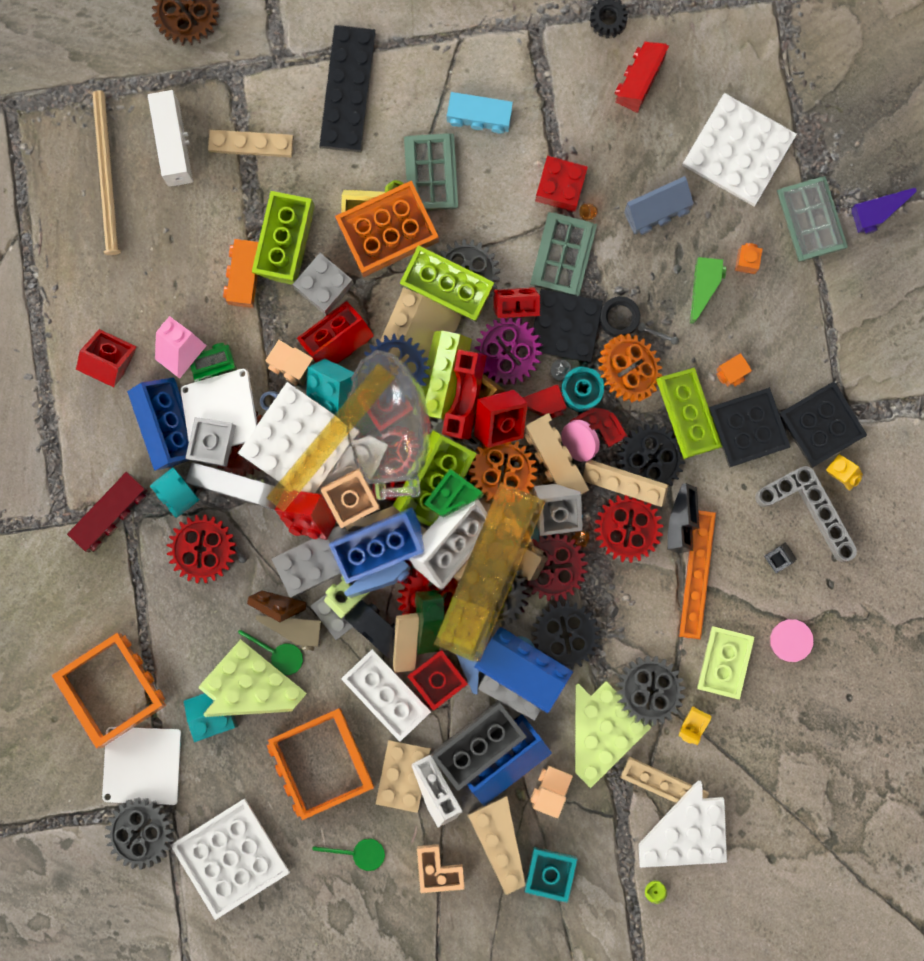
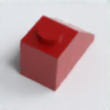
M558 384L522 397L528 402L527 410L540 416L549 413L551 418L555 419L563 416V412L567 409Z

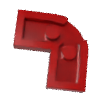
M592 408L569 421L582 420L590 424L589 427L592 430H599L608 448L622 441L624 436L628 437L617 417L612 412L602 408Z

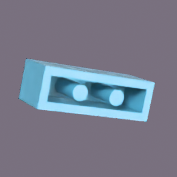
M451 92L447 122L456 127L468 125L475 130L487 128L492 129L491 131L495 133L508 132L513 102Z

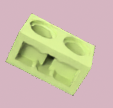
M343 576L340 578L342 582L339 585L334 583L325 592L327 596L324 599V602L341 619L370 593L368 592L353 598L347 597L344 592L351 586V583L346 584ZM335 595H342L345 598V602H338Z

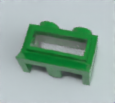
M224 343L213 345L211 350L205 352L203 350L190 366L195 382L201 381L200 379L218 376L220 373L229 370H237L231 347L224 345Z

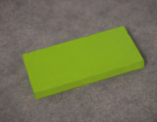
M695 367L657 378L656 381L683 459L721 448L722 445Z

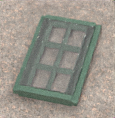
M454 134L404 137L406 182L412 180L426 211L458 208Z
M825 176L777 190L799 262L848 248Z
M548 212L530 285L579 296L597 224Z

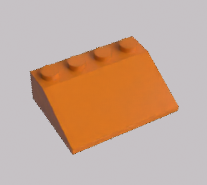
M412 180L335 216L363 278L413 255L418 245L426 249L439 242V236Z

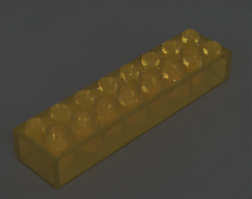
M500 482L434 642L435 645L468 660L480 662L546 502L545 500Z

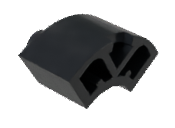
M361 600L345 617V620L390 659L394 655L396 624L393 622L390 625L378 614L380 610L373 603L367 605Z

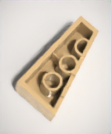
M549 413L526 425L524 438L529 446L533 445L536 453H534V456L539 465L544 464L547 470L544 474L549 483L554 482V484L579 491L581 496L587 493L589 489L577 466L572 464V457L565 445L562 446V439L558 430L555 427L552 428L549 423L552 420Z
M506 794L485 806L469 812L468 817L505 894L508 895L526 886Z

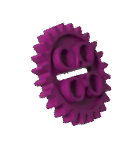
M514 317L509 318L508 322L506 318H501V323L494 319L493 327L486 324L488 331H480L484 337L483 339L476 338L481 344L474 347V349L480 350V354L487 355L483 374L490 372L488 378L493 379L496 376L495 383H500L503 379L504 385H508L509 379L513 385H516L517 378L521 382H525L524 375L531 378L530 370L537 371L534 364L541 363L537 356L543 355L542 352L538 351V348L542 347L543 344L536 342L540 335H533L536 329L531 328L528 330L530 323L525 322L522 325L521 318H518L516 322ZM512 330L515 333V337L512 341L508 342L506 340V333ZM497 336H500L507 347H512L510 351L521 362L520 366L511 355L505 354L507 349L497 340ZM493 344H497L499 348L496 355L490 353V347ZM526 346L528 354L526 357L521 358L519 349ZM506 360H510L512 368L506 372L503 369V363Z

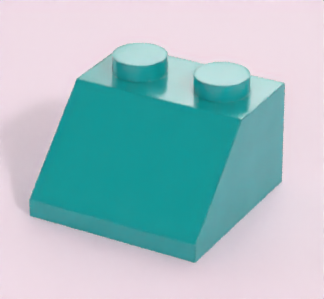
M205 693L184 700L187 723L194 742L238 727L235 715L204 716L205 711L214 702Z

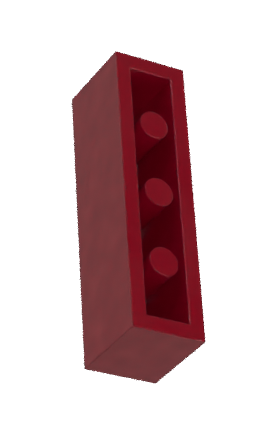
M125 472L67 535L85 552H95L102 545L101 540L106 535L110 536L117 529L115 525L120 520L124 521L132 513L131 508L145 500V494L148 490L131 474Z

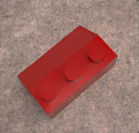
M645 41L642 48L637 47L633 55L635 61L632 66L628 65L623 75L626 79L623 84H618L614 93L617 95L615 103L636 113L639 112L665 60L669 45Z
M345 301L296 339L308 355L313 358L315 363L327 359L338 364L344 358L349 357L360 346L366 344L374 337V334L356 310Z

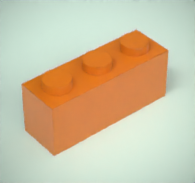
M234 239V245H230L229 257L232 258L231 266L228 265L226 270V278H229L228 286L224 287L223 298L226 299L228 305L254 308L258 275L252 273V268L258 246L256 241Z

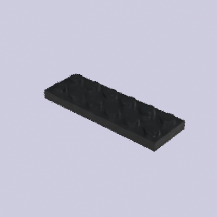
M334 25L320 148L361 153L375 44V29Z

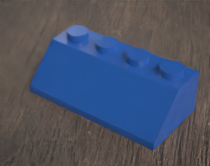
M175 378L142 382L128 390L127 393L154 471L190 461L185 459L189 441L183 402Z
M413 508L341 536L329 544L346 584L425 552L421 526Z
M503 627L498 628L474 666L477 670L546 713H549L573 673L572 670Z
M523 714L514 721L526 735V738L467 784L483 806L552 754Z

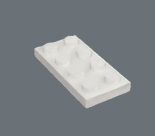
M373 649L341 678L399 741L431 713L426 705Z

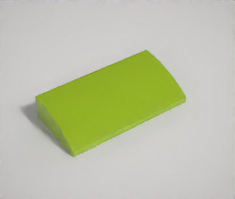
M419 245L400 281L402 286L477 322L494 286V282Z

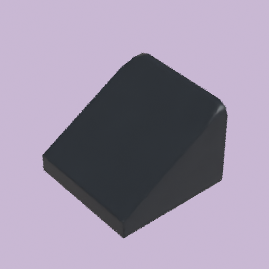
M786 542L764 555L775 573H778L797 560Z

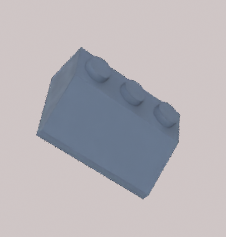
M684 176L627 202L624 214L634 235L638 233L641 235L646 234L657 224L663 226L671 222V218L677 215L680 218L690 213L694 203L686 177Z

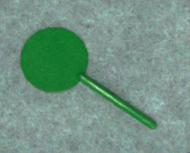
M238 631L240 635L271 652V664L284 675H292L301 668L303 655L295 645L290 643L282 644L274 650L244 631Z
M371 838L358 842L354 851L312 847L313 851L353 855L355 864L365 871H374L379 868L385 858V850L382 844Z

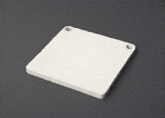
M239 369L184 385L181 388L188 441L190 440L195 417L235 424L236 428L232 446L245 443L256 428L257 419L250 376L246 369Z
M116 727L107 728L106 734L109 733L110 729H115ZM133 727L105 746L103 800L112 803H126L130 799L134 802L135 798H140L142 802L143 799L149 798V804L152 801H157V804L163 805L177 804L181 730ZM106 794H110V795H111V799H110V800H106V798H105V795H106Z

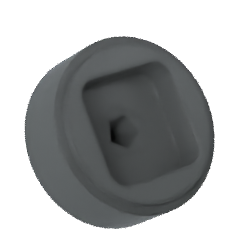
M560 359L552 364L550 373L555 380L563 381L566 374L572 368L569 362Z

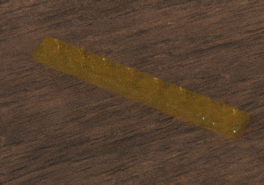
M377 363L266 498L284 512L393 381L395 376Z

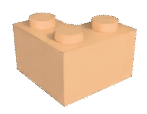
M278 340L265 360L269 365L268 369L277 375L281 372L284 374L285 380L294 386H297V384L303 386L307 381V367L315 364L312 357L297 348L293 349Z
M550 765L546 769L542 768L538 778L541 784L539 789L534 788L530 801L533 803V809L558 819L573 775Z
M439 844L417 847L421 893L464 889L463 864L441 866Z

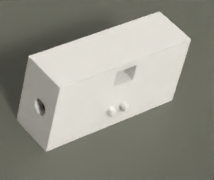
M173 90L148 94L161 175L168 187L192 183L193 179L187 145L190 143L189 140L185 139L188 133H184L179 101Z

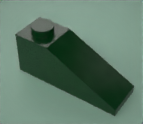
M437 590L415 592L416 613L419 616L417 653L439 652L444 624V598Z

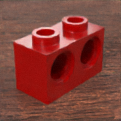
M535 288L493 290V310L498 318L540 316V295Z

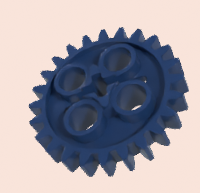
M396 334L392 335V340H389L387 335H384V342L376 339V347L371 344L369 345L372 352H364L368 360H361L362 363L366 364V367L360 369V371L366 372L367 375L362 377V380L369 381L365 387H373L371 394L374 395L378 392L379 400L386 396V403H389L391 398H394L395 404H398L399 398L407 402L408 395L414 399L413 392L421 393L422 391L419 386L427 385L423 378L430 377L428 374H425V370L431 369V367L424 365V363L429 358H422L426 351H418L420 343L412 345L413 338L410 337L406 342L405 335H401L399 340H397ZM396 347L400 350L401 354L398 359L393 360L389 353L392 348ZM408 354L409 358L398 368L400 373L394 372L383 384L382 380L392 371L391 365H398L403 357ZM409 362H413L416 365V371L413 374H407L405 371V366ZM382 363L385 365L386 371L383 375L379 376L375 372V367L377 364ZM394 378L401 380L402 385L398 390L391 388L390 383Z

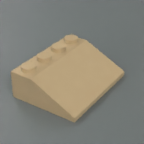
M403 287L380 341L384 342V335H387L389 340H392L393 334H396L397 340L400 339L401 335H405L406 342L411 337L413 338L412 345L420 343L418 351H426L422 358H428L434 331L455 333L462 315ZM396 347L392 348L389 353L393 360L398 359L401 354L400 350ZM406 354L398 365L392 364V371L389 374L394 372L399 374V366L409 358V355ZM413 362L406 364V373H415L416 365ZM379 363L376 365L375 370L384 374L386 367L384 364Z

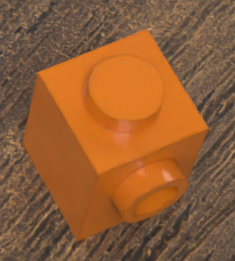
M752 243L741 245L737 254L735 271L756 274L760 267L763 249L758 248V245Z
M740 353L720 365L716 369L718 371L716 375L722 384L725 383L727 387L733 384L736 387L745 381L744 377L752 370Z

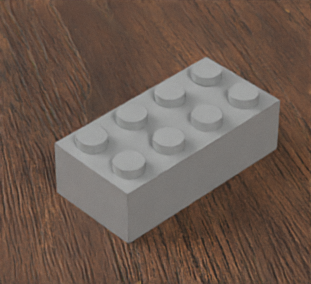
M338 526L332 529L327 540L320 538L311 539L272 558L290 598H294L342 574L329 544L335 539L354 531H348L345 527L340 528Z

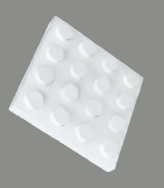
M724 93L682 166L750 205L755 206L797 134Z
M287 382L238 454L287 488L316 493L358 431Z
M245 798L170 845L215 920L290 873Z

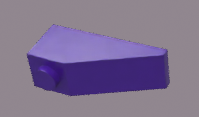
M916 187L855 204L851 212L858 233L865 231V234H870L877 231V228L917 192Z

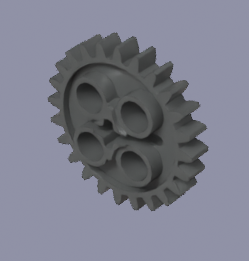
M463 239L462 245L454 241V248L446 245L447 253L442 250L440 251L443 258L453 261L454 258L461 257L464 262L460 266L478 275H484L486 279L492 282H500V278L495 276L500 273V269L494 268L499 265V261H492L495 254L488 255L489 247L481 249L482 242L474 246V240L472 239L470 244L467 245L465 239ZM476 261H482L484 267L477 270L473 267V264ZM494 284L492 289L497 290V286Z
M646 656L644 662L639 657L636 659L637 665L633 661L629 662L630 669L628 667L622 669L626 675H618L622 682L615 685L621 688L620 691L615 693V695L622 697L617 703H624L625 705L621 711L628 710L627 718L635 716V723L642 719L643 726H646L649 721L651 726H655L657 720L660 725L664 724V717L668 721L672 720L670 713L678 714L679 712L675 707H682L683 704L679 702V699L685 698L684 695L680 694V691L684 690L685 687L679 686L683 678L677 679L676 677L679 670L672 672L673 664L665 666L666 659L659 663L658 656L653 657L652 661L649 656ZM652 672H654V674H655V675H654V678H653V681H652V675H651ZM638 673L645 675L646 682L644 684L638 681ZM659 677L666 680L667 685L665 688L659 685ZM651 687V690L654 691V694L650 695V692L647 691V688ZM635 694H639L642 697L643 702L641 705L635 703ZM656 698L663 701L662 709L656 707ZM648 700H649V710L646 709V704L648 703Z
M135 798L134 802L132 799L127 800L126 804H119L120 810L115 809L112 811L116 817L108 818L112 825L105 827L107 830H110V834L105 835V838H111V842L107 846H113L114 848L110 854H118L116 861L124 859L123 866L131 863V869L139 866L140 870L146 866L148 868L153 867L154 863L158 864L161 862L160 857L165 858L168 856L164 850L172 849L168 842L175 840L169 836V833L175 831V829L169 828L173 820H166L169 812L162 813L164 806L156 808L157 801H152L149 804V798L143 799L142 802L140 798ZM137 813L142 817L141 823L136 820ZM151 818L152 822L148 826H146ZM152 827L157 830L156 838L151 833ZM124 829L128 832L127 840L123 837ZM139 844H141L144 847L143 854H141L138 850Z

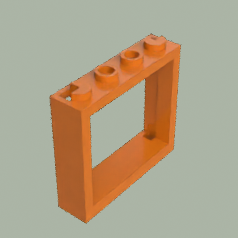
M120 633L114 634L51 675L96 748H103L166 706L164 703L166 699L160 689L156 690L153 685L155 681L149 671H144L141 666L143 664L141 657L138 653L134 654L131 650V641L128 640L126 635L123 636ZM116 643L153 704L103 736L66 675Z
M341 708L268 740L267 748L271 757L275 756L278 763L275 765L279 777H284L286 782L284 785L285 792L288 797L292 796L295 803L292 805L297 817L300 816L302 820L375 787ZM334 718L363 785L307 810L278 742Z

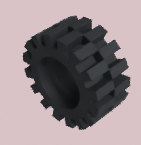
M598 0V3L593 5L589 21L591 28H594L593 32L595 34L598 32L600 37L606 35V38H609L612 35L614 38L617 34L620 35L622 33V30L626 27L628 11H626L625 4L621 5V0ZM605 11H612L615 13L617 20L613 24H605L601 20V14Z

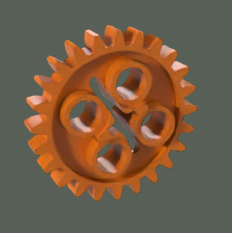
M621 334L609 340L604 345L605 349L600 351L603 357L598 359L599 362L603 363L598 369L604 371L600 378H606L607 380L604 386L610 385V393L616 391V398L623 395V401L630 399L631 403L637 400L640 402L652 396V393L657 391L658 383L656 379L662 377L658 373L662 366L657 365L660 358L654 357L657 351L651 352V344L645 346V339L643 338L638 341L637 335L631 337L630 334L625 336ZM640 359L643 360L641 364L634 367L621 377H618V373L630 367L632 364L639 361Z
M519 441L514 445L508 442L490 448L482 444L483 449L477 447L475 450L477 454L470 465L473 469H470L467 474L474 476L469 480V483H476L475 487L487 496L486 502L494 499L495 506L499 501L505 506L509 500L510 504L514 505L515 498L521 502L523 500L522 495L527 497L530 493L529 490L534 488L531 482H535L537 477L532 474H535L537 469L532 468L536 461L529 460L532 453H524L526 446L521 449L518 448ZM504 454H506L507 461L504 467L505 475L503 476L501 481V489H498L497 486L501 476L500 468L502 467L504 462ZM489 456H496L499 462H492ZM510 461L518 462L519 468L513 467ZM487 475L492 476V477L494 478L495 482H494V483L488 482V481L486 480L485 476H487ZM506 481H513L516 487L510 488Z

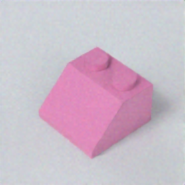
M169 316L156 332L155 360L178 378H181L207 345Z

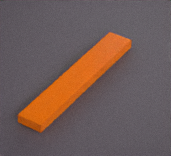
M699 510L700 529L692 530L693 551H689L679 637L701 640L716 517L715 512Z

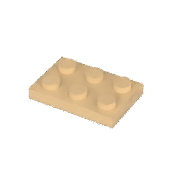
M388 740L376 805L418 813L422 792L412 764L429 756L431 748Z

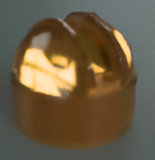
M591 203L582 204L579 209L580 217L585 221L594 219L598 214L597 207Z
M583 529L582 531H575L571 540H576V546L586 547L590 540L589 532H584Z

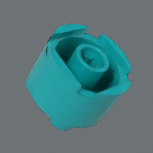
M576 367L569 371L561 385V394L565 404L575 412H586L595 408L600 403L604 394L603 378H600L601 375L596 370L587 367ZM579 385L587 387L586 394L578 392Z
M173 467L150 485L156 496L168 507L175 518L181 516L200 500Z

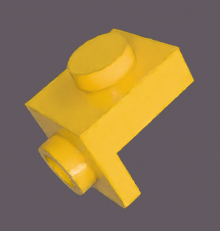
M840 454L826 469L829 475L842 482L849 491L861 482L863 476L859 466Z
M692 706L680 727L679 736L687 743L698 745L703 732L711 720V716Z

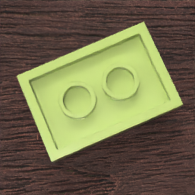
M712 626L697 689L740 700L754 637Z

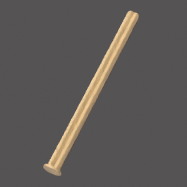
M94 91L93 105L106 245L104 254L118 255L121 253V250L118 249L105 94L103 91Z

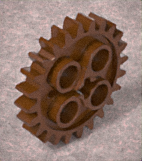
M154 0L157 4L152 6V10L156 12L152 14L154 20H157L154 24L156 28H160L158 30L161 35L165 34L167 41L172 38L174 44L180 40L182 46L185 45L186 41H189L190 45L193 46V40L195 39L200 44V37L203 36L208 39L206 32L214 33L212 25L218 26L217 20L214 19L220 18V14L217 12L220 7L219 4H216L218 0H179L184 9L190 12L191 17L198 23L197 26L192 23L185 12H182L181 7L174 0ZM169 8H176V11L174 13H167V10ZM199 10L205 11L204 15L196 16ZM189 23L186 29H180L181 24Z

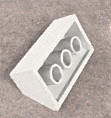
M479 499L445 517L439 516L422 536L425 552L409 558V560L427 579L439 589H443L496 526Z

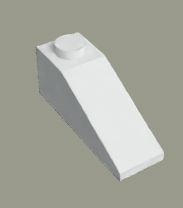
M431 755L413 763L412 768L424 801L437 827L439 828L456 819L461 814L462 809Z

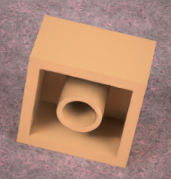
M360 468L321 487V492L340 528L380 508Z

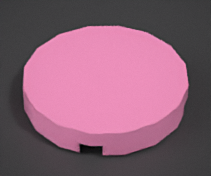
M573 420L565 425L561 432L563 446L565 445L574 460L585 462L595 457V454L599 451L600 442L596 431L589 427L590 424L582 420Z
M785 620L773 628L770 635V646L779 659L786 662H798L805 659L811 652L813 635L810 628L803 622Z

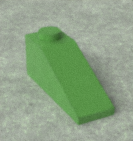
M697 258L690 323H695L722 279H725L726 266H723L722 259Z

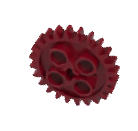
M556 534L555 538L552 535H547V539L544 536H540L539 542L532 539L534 546L543 550L548 557L544 566H551L552 561L558 565L572 563V567L557 568L555 573L549 569L542 570L537 580H528L526 585L533 587L531 594L534 595L539 592V599L546 595L547 601H551L552 596H554L556 602H558L560 595H562L566 600L568 599V592L571 595H575L573 588L581 589V586L578 584L579 581L586 582V579L582 577V574L588 573L587 570L583 569V566L587 565L588 562L582 561L586 553L579 554L582 546L574 547L576 540L573 539L568 542V535H565L563 539H561L560 534ZM562 549L568 552V558L565 561L558 559V552ZM565 570L569 571L571 575L570 580L566 583L560 579L561 572ZM542 573L549 575L550 579L546 585H542L539 581Z

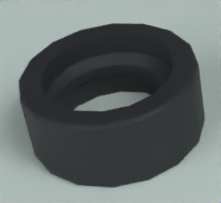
M618 296L611 298L604 304L601 310V327L612 337H617L621 334L623 336L631 335L640 323L641 314L639 307L628 297ZM623 305L631 311L632 322L627 328L615 329L609 324L608 312L614 306Z

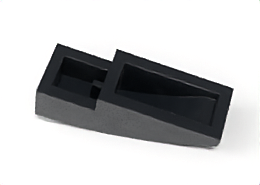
M687 483L682 484L677 494L668 528L667 550L678 554L693 551L692 530L700 529L697 487Z

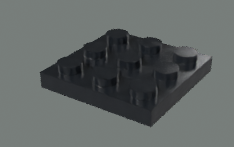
M541 289L540 316L535 317L533 327L536 329L533 335H540L536 342L543 344L542 347L538 348V351L544 355L591 363L603 301Z
M835 381L779 413L811 468L867 436Z
M770 387L709 407L729 468L791 447Z

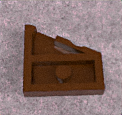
M263 590L248 596L247 601L248 605L279 623L305 611L307 605L305 601Z

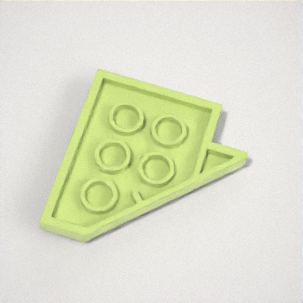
M241 639L199 686L200 690L214 700L205 711V717L291 712L307 694Z
M607 681L591 696L579 683L575 685V773L590 788L652 728L649 724L643 726L642 719L635 723V716L627 718L629 711H621L625 706L624 703H617L622 697L615 695L616 691Z

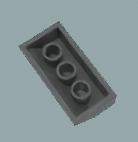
M498 700L431 753V757L459 791L524 740L526 735Z

